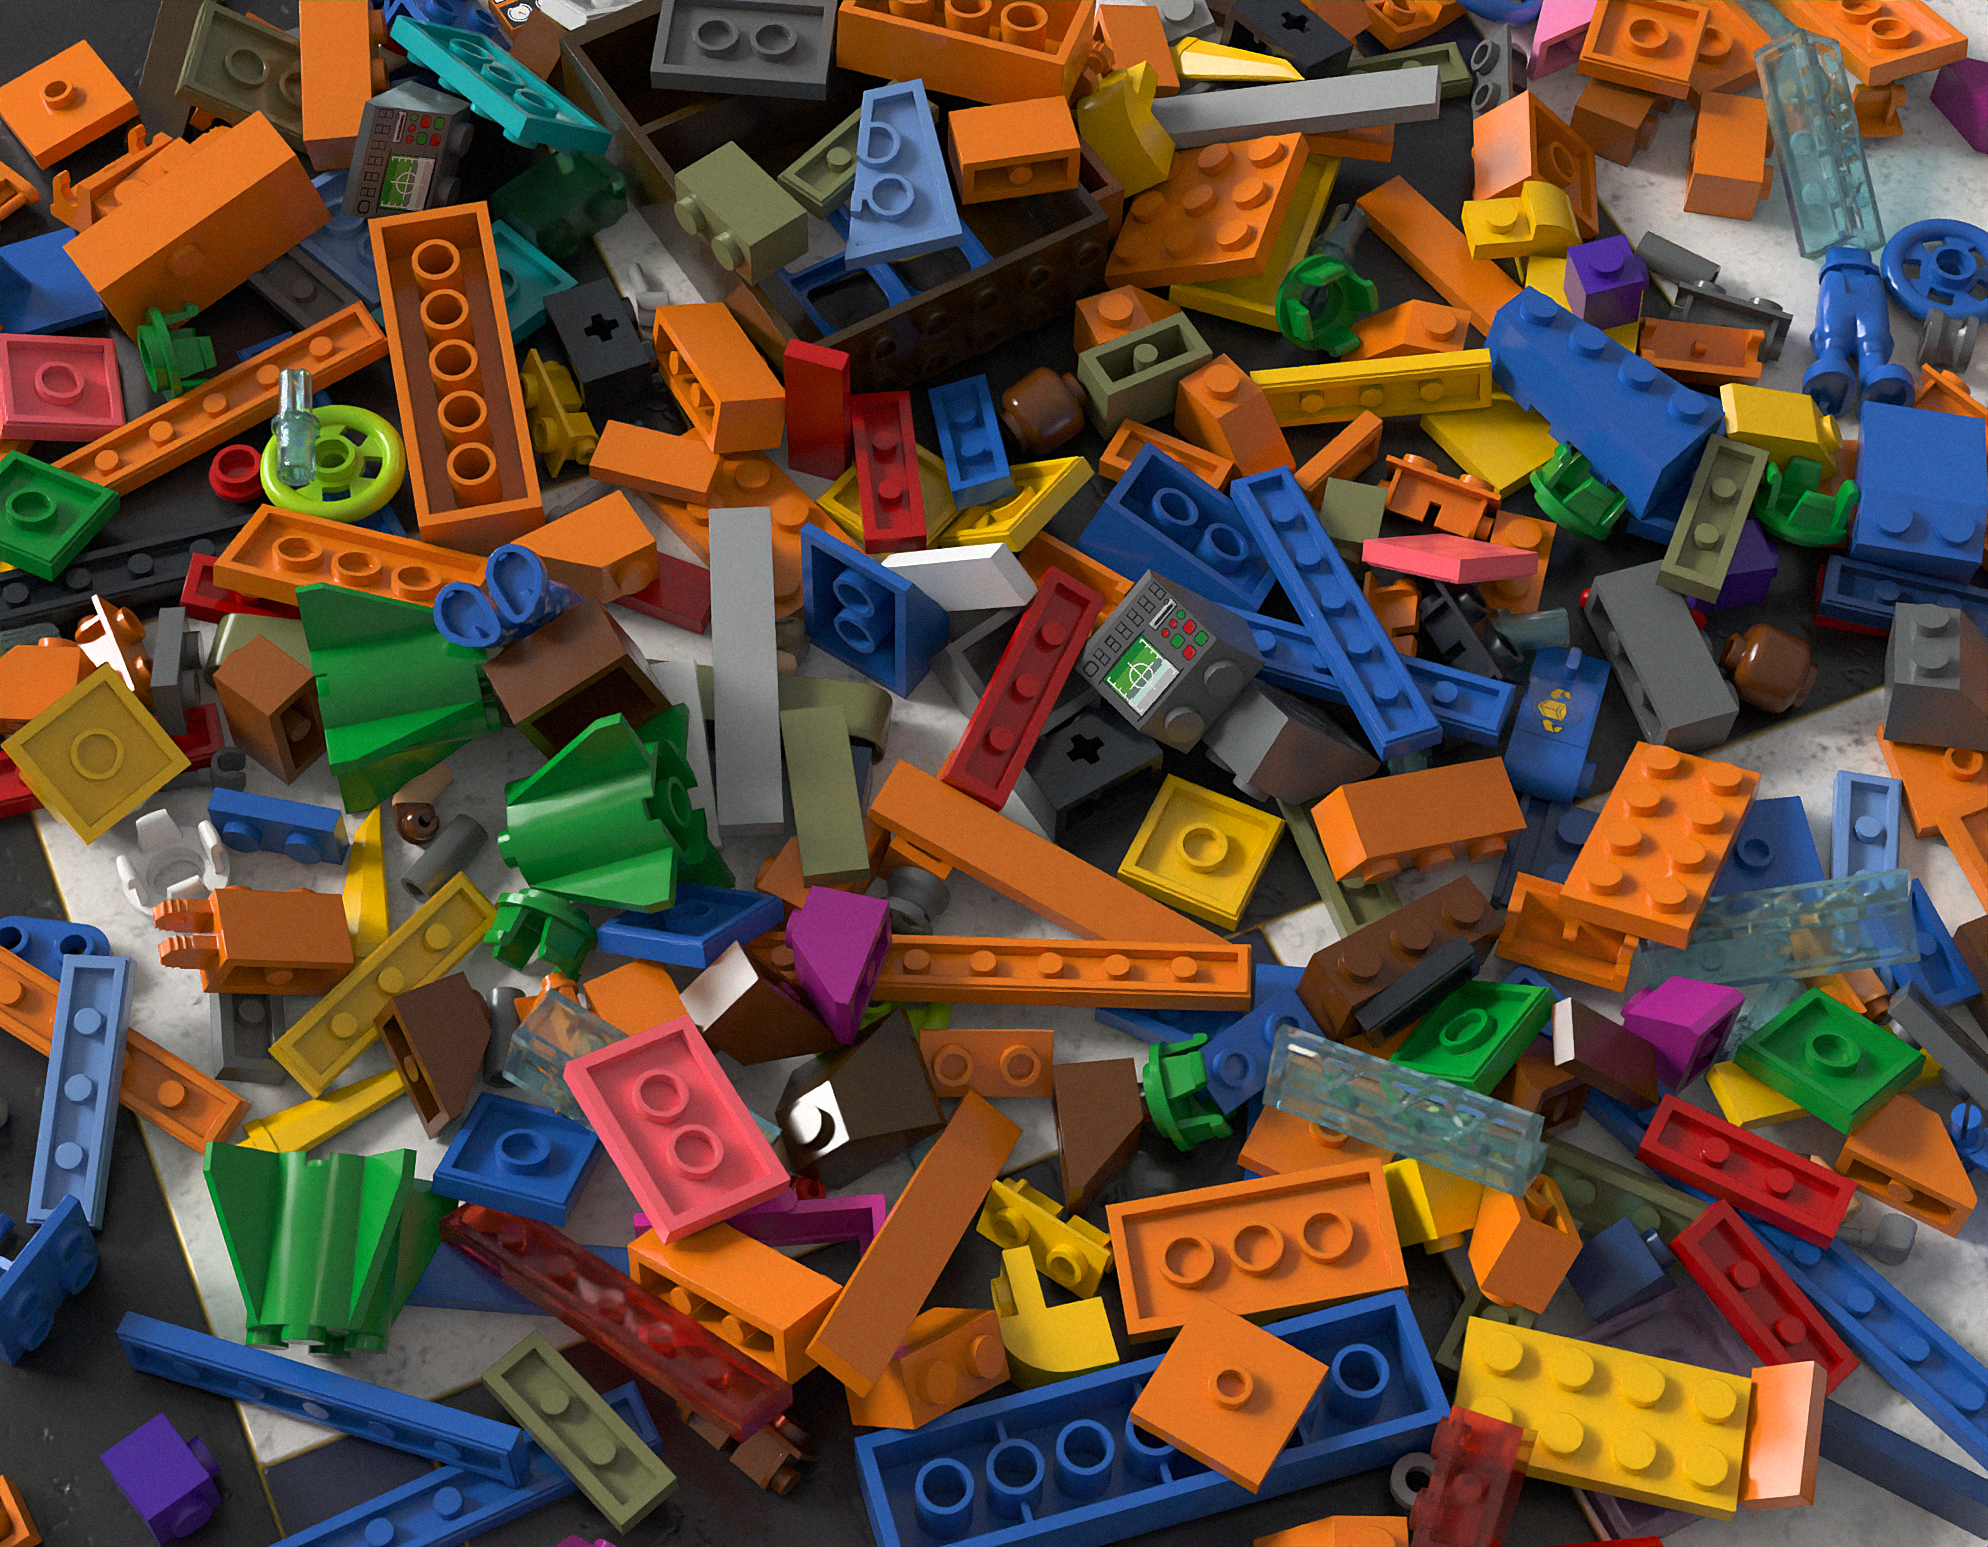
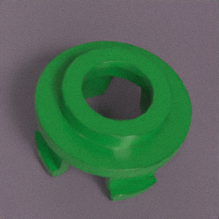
M1329 254L1313 255L1296 264L1281 283L1275 305L1276 320L1283 336L1295 346L1311 351L1325 350L1333 357L1343 356L1360 346L1358 337L1350 331L1357 319L1358 313L1378 311L1379 299L1374 283L1371 280L1365 281L1357 276L1355 270L1346 261ZM1308 285H1326L1328 289L1326 307L1320 315L1311 319L1309 310L1299 303L1302 293Z
M193 301L180 302L181 308L162 312L155 306L145 308L144 325L137 327L138 346L148 381L155 393L163 391L168 402L210 380L202 378L181 381V378L217 365L211 337H196L194 327L167 329V325L198 314L199 307Z
M1562 442L1555 448V455L1544 467H1537L1531 473L1530 480L1536 489L1534 497L1539 506L1552 520L1574 536L1582 539H1587L1591 536L1598 540H1606L1613 533L1612 525L1626 509L1625 505L1628 498L1620 490L1614 493L1597 481L1588 472L1592 463L1580 451L1576 452L1572 458L1569 444Z
M1793 455L1787 463L1788 466L1783 475H1781L1775 461L1768 462L1763 472L1765 479L1761 488L1756 490L1750 507L1753 514L1760 520L1762 526L1774 536L1800 546L1821 547L1824 544H1836L1843 541L1849 529L1847 518L1852 504L1857 505L1860 497L1859 489L1854 481H1844L1835 497L1817 493L1822 468L1821 462Z
M520 889L518 894L501 893L495 904L498 912L492 929L486 930L484 936V944L494 946L492 957L504 965L520 971L539 946L538 957L554 966L552 973L564 972L568 979L574 980L577 983L581 977V974L578 972L589 950H594L598 945L596 929L589 924L590 917L574 904L536 889Z
M1205 1033L1193 1034L1194 1039L1174 1044H1168L1165 1041L1152 1044L1149 1050V1063L1143 1067L1144 1091L1155 1125L1161 1135L1166 1139L1171 1138L1182 1152L1196 1149L1199 1142L1216 1136L1219 1139H1224L1232 1135L1233 1129L1225 1120L1237 1115V1109L1235 1108L1229 1114L1223 1116L1212 1099L1208 1098L1204 1102H1199L1192 1095V1093L1209 1084L1204 1054L1198 1051L1212 1041V1038Z

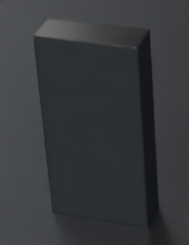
M1462 933L1353 1012L1360 1032L1373 1048H1379L1480 974L1479 971L1481 969L1475 949Z

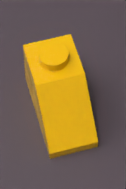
M1729 383L1720 387L1723 412L1726 413L1724 416L1726 433L1730 439L1770 451L1766 465L1770 461H1775L1781 475H1783L1788 466L1787 463L1793 455L1821 462L1822 468L1819 481L1839 475L1835 452L1843 448L1839 426L1832 414L1827 416L1822 414L1811 395ZM1762 474L1760 479L1761 485L1765 479L1764 474Z
M1496 1134L1382 1165L1400 1248L1423 1242L1426 1255L1466 1245L1463 1231L1472 1229L1475 1226L1489 1164L1495 1154L1514 1161L1518 1151L1507 1146L1502 1136Z

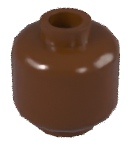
M1040 367L1001 395L1000 404L1002 411L996 417L1002 430L1020 453L1023 454L1030 450L1038 456H1045L1084 429L1085 419L1081 406L1086 404L1088 399L1080 384L1070 373L1060 377L1053 370L1047 367Z
M1766 623L1754 625L1744 636L1734 633L1727 641L1718 664L1719 667L1726 670L1725 680L1733 684L1740 701L1769 714L1782 713L1789 706L1793 708L1801 706L1810 693L1818 673V664L1812 662V651L1806 641Z

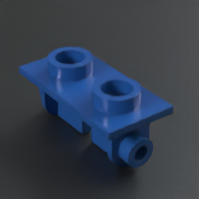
M1291 985L1286 986L1198 1050L1204 1054L1209 1084L1192 1093L1195 1099L1199 1102H1204L1208 1098L1212 1099L1221 1114L1226 1116L1328 1041Z

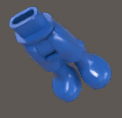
M1841 246L1832 247L1827 250L1825 254L1826 263L1818 274L1820 289L1817 298L1815 328L1809 337L1812 352L1817 361L1813 362L1804 373L1802 378V394L1811 395L1824 416L1832 414L1835 419L1844 417L1851 408L1856 392L1854 371L1847 364V359L1850 356L1858 365L1856 416L1858 420H1860L1864 401L1910 407L1915 399V382L1911 373L1904 366L1894 363L1888 364L1895 343L1890 334L1888 305L1880 279L1879 267L1872 263V255L1866 249Z
M506 544L497 548L488 558L485 571L488 588L495 602L477 585L456 581L444 586L437 594L433 606V614L439 632L449 642L472 649H495L497 647L504 648L515 640L526 638L554 620L561 610L569 605L581 603L586 598L577 594L571 587L562 582L549 580L547 568L536 552L521 545Z

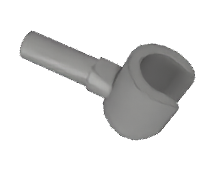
M631 263L627 267V271L635 289L638 324L640 327H654L657 306L670 305L669 292H651L641 265L639 263Z
M1888 1213L1882 1217L1877 1231L1866 1228L1856 1229L1839 1226L1835 1236L1847 1245L1869 1249L1875 1259L1887 1266H1897L1907 1260L1915 1242L1914 1236L1918 1227L1916 1222L1909 1217L1897 1213Z

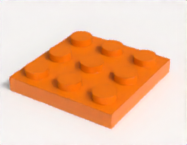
M1302 133L1265 136L1258 139L1216 143L1210 146L1174 151L1168 179L1135 194L1106 266L1105 282L1110 290L1127 285L1145 289L1264 274L1310 151Z

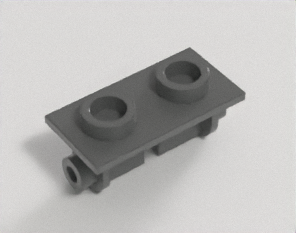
M1508 23L1490 39L1483 40L1472 54L1473 98L1471 107L1473 109V120L1527 90L1526 66L1528 57L1520 45L1512 43L1511 25Z
M1680 281L1674 305L1684 307V309L1672 306L1668 320L1764 330L1765 336L1759 346L1757 361L1765 364L1766 359L1778 362L1785 339L1774 335L1786 338L1794 315L1782 312V306L1768 299L1754 297L1750 298L1749 301L1726 295L1727 292L1724 288L1711 282L1694 281L1693 284Z

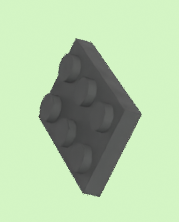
M663 0L650 69L651 87L826 101L838 18L837 0Z

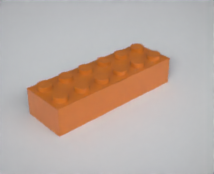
M481 201L368 219L422 542L474 555L494 552L497 548L510 544V542L545 526L546 522L487 202Z

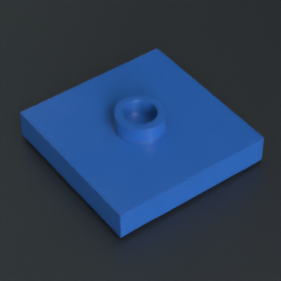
M1800 796L1754 801L1700 918L1702 929L1783 921L1788 909L1795 906L1800 914L1807 908L1817 904L1822 907L1824 912L1831 910L1833 904Z
M677 881L674 908L651 914L626 910L601 925L600 928L596 929L599 951L707 969L735 940L745 945L785 920L782 898L776 895Z
M481 1092L433 1174L432 1194L565 1227L606 1148L588 1118L569 1113L556 1114L554 1109Z

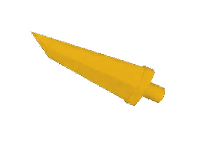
M1186 37L1176 46L1169 47L1178 80L1265 82L1305 80L1285 59L1202 41L1195 37Z
M381 804L375 806L355 832L342 897L355 962L347 975L391 935Z
M392 1068L262 1119L257 1118L242 1125L247 1139L236 1145L276 1153L308 1152L407 1091L396 1068Z

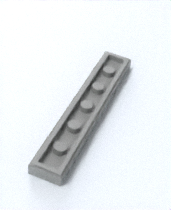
M1433 65L1153 99L1151 112L1175 142V149L1209 146L1216 143L1258 139L1265 136H1279L1299 132L1303 135L1438 119L1442 80L1439 66Z
M770 506L708 509L719 837L784 834Z

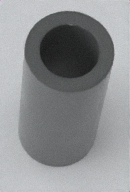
M1650 231L1646 232L1634 253V256L1642 255L1648 270L1677 284H1680V281L1693 284L1694 281L1715 283L1721 269L1720 265Z
M458 814L401 878L402 886L414 899L425 904L460 872L488 840L487 832L472 817L466 814Z
M497 987L491 989L486 994L489 1025L492 1032L484 1052L483 1081L495 1088H513L519 1086L524 1081L525 1032L517 1014L514 999L526 997V994L514 987Z

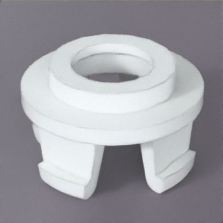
M166 809L154 811L136 821L138 843L129 852L128 856L122 855L116 860L122 888L129 904L140 915L154 921L152 907H155L162 901L177 898L179 900H184L185 898L208 899L215 888L222 889L228 887L232 875L229 856L212 823L205 820L198 825V828L177 826ZM189 863L198 867L202 872L203 880L199 875H196L168 887L167 897L158 894L156 891L157 877L170 865Z

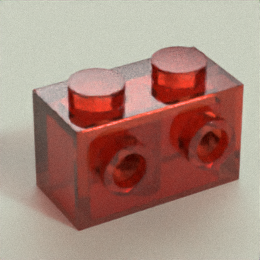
M1453 1405L1450 1417L1443 1416L1434 1434L1430 1457L1436 1460L1428 1489L1424 1487L1420 1489L1412 1507L1409 1530L1415 1531L1410 1547H1504L1538 1431L1471 1408Z

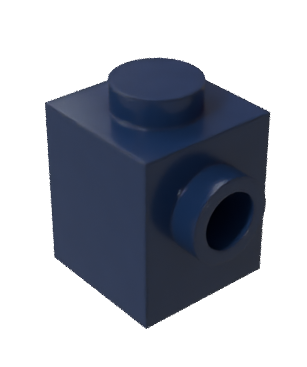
M1628 1216L1585 1242L1566 1274L1567 1279L1592 1319L1608 1332L1679 1288L1667 1269L1675 1264L1677 1260L1667 1247V1243L1654 1226L1644 1232Z

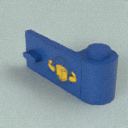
M1544 643L1539 644L1529 676L1531 683L1526 686L1503 761L1514 792L1521 794L1526 792L1533 794L1532 797L1548 802L1554 800L1568 805H1572L1574 796L1587 799L1597 763L1585 758L1612 665L1611 662L1583 655L1582 650L1577 647H1573L1568 651Z

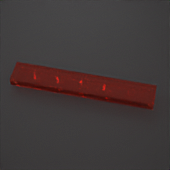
M467 1202L438 1221L440 1240L741 1444L793 1404V1387L790 1383L549 1224Z

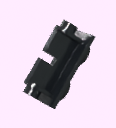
M1436 579L1434 583L1443 596L1440 593H1434L1421 601L1419 604V608L1422 611L1420 621L1443 655H1450L1462 644L1465 647L1466 651L1449 664L1450 667L1505 683L1522 686L1529 685L1531 682L1519 665L1523 662L1521 652L1509 637L1496 631L1487 617L1491 610L1483 595L1471 584H1455Z

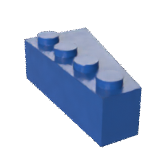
M1530 285L1496 311L1483 349L1489 348L1492 379L1526 412L1539 411L1550 422L1551 429L1549 434L1559 444L1562 442H1567L1569 446L1573 444L1592 463L1588 472L1606 487L1614 484L1628 498L1625 508L1639 521L1698 469L1711 433H1717L1726 414L1706 401L1697 392L1686 388L1654 367L1648 360L1637 356L1605 335L1599 328L1588 324L1557 304L1551 297L1542 294Z

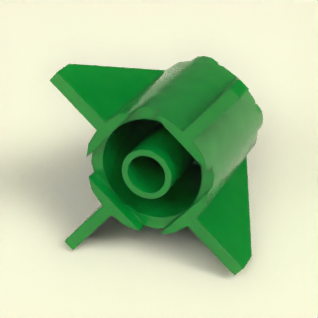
M323 582L295 587L309 649L313 677L317 676L318 703L325 731L331 775H337L346 814L373 809L376 805L399 791L408 781L427 772L473 739L502 733L492 683L482 667L483 664L488 662L486 649H472L449 642L439 632L435 624L432 607Z
M684 702L672 705V707L634 731L622 713L597 719L534 775L509 781L505 784L504 796L507 804L508 829L500 831L498 835L499 850L503 861L509 868L519 867L530 889L543 891L566 901L571 900L651 914L675 907L677 881L729 889L735 887L736 877L708 838L705 808L692 810L691 800L687 792L688 789L698 787L694 772L686 759L690 714L687 705Z
M215 1141L207 1142L203 1174L247 1310L245 1345L264 1350H287L289 1343L309 1345V1356L330 1359L351 1358V1352L387 1354L391 1327L458 1214L459 1200L432 1194L433 1181L414 1178L417 1150L403 1148L370 1156L330 1152L329 1160H311L305 1166L307 1151L276 1153Z

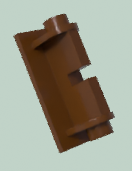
M697 1364L693 1367L692 1371L705 1382L701 1388L695 1384L690 1385L679 1396L676 1407L683 1412L681 1420L718 1451H723L737 1432L744 1436L745 1439L729 1460L760 1485L765 1492L769 1493L775 1490L781 1496L786 1495L800 1478V1472L794 1468L798 1460L819 1463L823 1458L806 1443L812 1435L808 1428L780 1408H777L773 1415L753 1399L759 1391L758 1387L738 1370L727 1364L721 1370Z

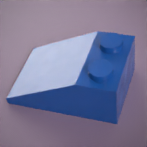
M1864 401L1861 408L1853 481L1859 489L1860 497L1858 504H1852L1849 512V529L1846 535L1844 557L1968 585L1982 564L1988 511L1985 419Z
M1148 441L1073 547L1134 582L1135 585L1147 570L1151 569L1211 601L1254 613L1258 611L1277 580L1275 573L1233 500Z
M807 522L800 530L805 634L811 638L810 643L906 700L931 671L927 661L949 645V614L911 581Z

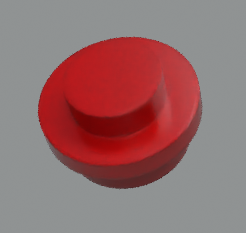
M242 444L231 445L222 449L215 456L209 471V480L214 493L223 500L235 503L247 502L263 494L265 490L260 476L262 455L254 448Z

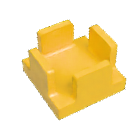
M108 662L0 745L21 770L18 775L55 820L59 824L66 823L85 847L192 764Z

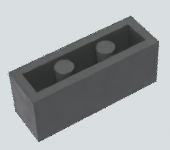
M1664 560L1596 576L1584 608V613L1608 662L1612 663L1613 673L1647 743L1667 746L1675 751L1686 754L1724 744L1739 713L1738 695L1733 684L1728 680H1723L1714 662L1711 640L1704 630H1698L1689 612L1687 595L1656 585Z

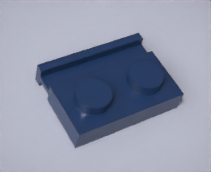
M1523 792L1519 807L1527 828L1508 841L1507 851L1504 854L1490 900V905L1494 910L1498 911L1499 906L1508 908L1518 872L1565 884L1600 814L1551 800L1550 804L1531 799L1533 794Z

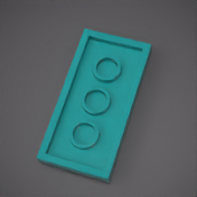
M397 15L389 36L408 50L407 58L418 66L436 72L440 76L438 83L442 87L453 93L466 96L471 100L470 108L476 114L501 124L505 128L503 135L507 139L531 149L536 148L537 143L548 144L556 151L573 157H577L580 151L605 155L613 134L485 34Z

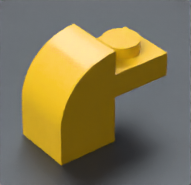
M1147 60L1127 70L1119 68L1112 71L1100 82L1097 92L1078 100L1077 118L1081 138L1087 142L1125 188L1124 199L1168 179L1176 145L1151 112L1159 76Z
M1524 181L1521 197L1464 201L1461 218L1472 260L1514 257L1522 286H1525L1530 255L1567 259L1568 248L1583 244L1571 200L1562 189L1555 185L1540 181Z
M1029 1245L1002 1251L1000 1277L991 1279V1290L1011 1377L1009 1380L1024 1391L1119 1366L1120 1360L1101 1296L1046 1308Z

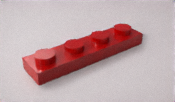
M1051 566L1043 574L1037 586L1038 592L1030 600L940 779L945 784L996 812L1004 808L1106 600V597L1055 566Z

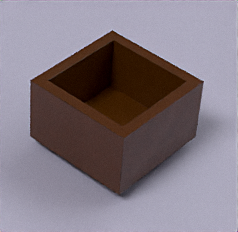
M594 594L581 603L567 606L558 613L554 620L526 638L509 643L498 656L482 665L513 724L549 761L597 719L622 713L634 731L672 707L670 700L640 648Z

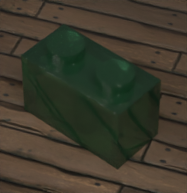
M555 151L491 194L495 222L501 219L553 262L569 256L580 244L602 229L613 226L628 212L624 173L603 155L580 151L577 157Z

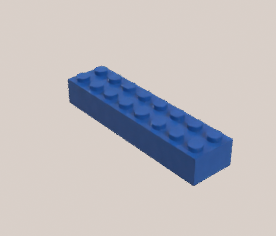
M1404 1288L1259 1327L1329 1367L1326 1379L1257 1494L1129 1421L1131 1409L1166 1353L951 1411L915 1430L889 1428L854 1438L855 1471L877 1547H1098L1396 1463L1401 1457L1409 1453L1422 1452L1428 1454L1442 1450L1454 1417Z

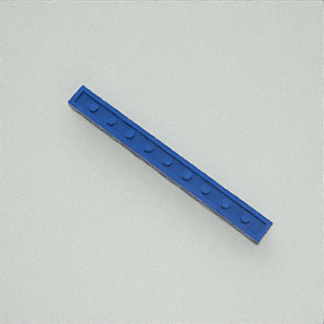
M1519 965L1500 982L1551 987L1559 1001L1567 999L1528 965ZM1551 1018L1538 1035L1553 1042ZM1657 1079L1659 1105L1665 1093L1679 1098ZM1592 1087L1584 1110L1629 1151L1636 1155L1659 1105L1638 1112ZM1645 1164L1667 1185L1709 1204L1720 1200ZM1730 1204L1839 1338L1988 1471V1369L1837 1236H1834L1830 1246L1825 1250Z

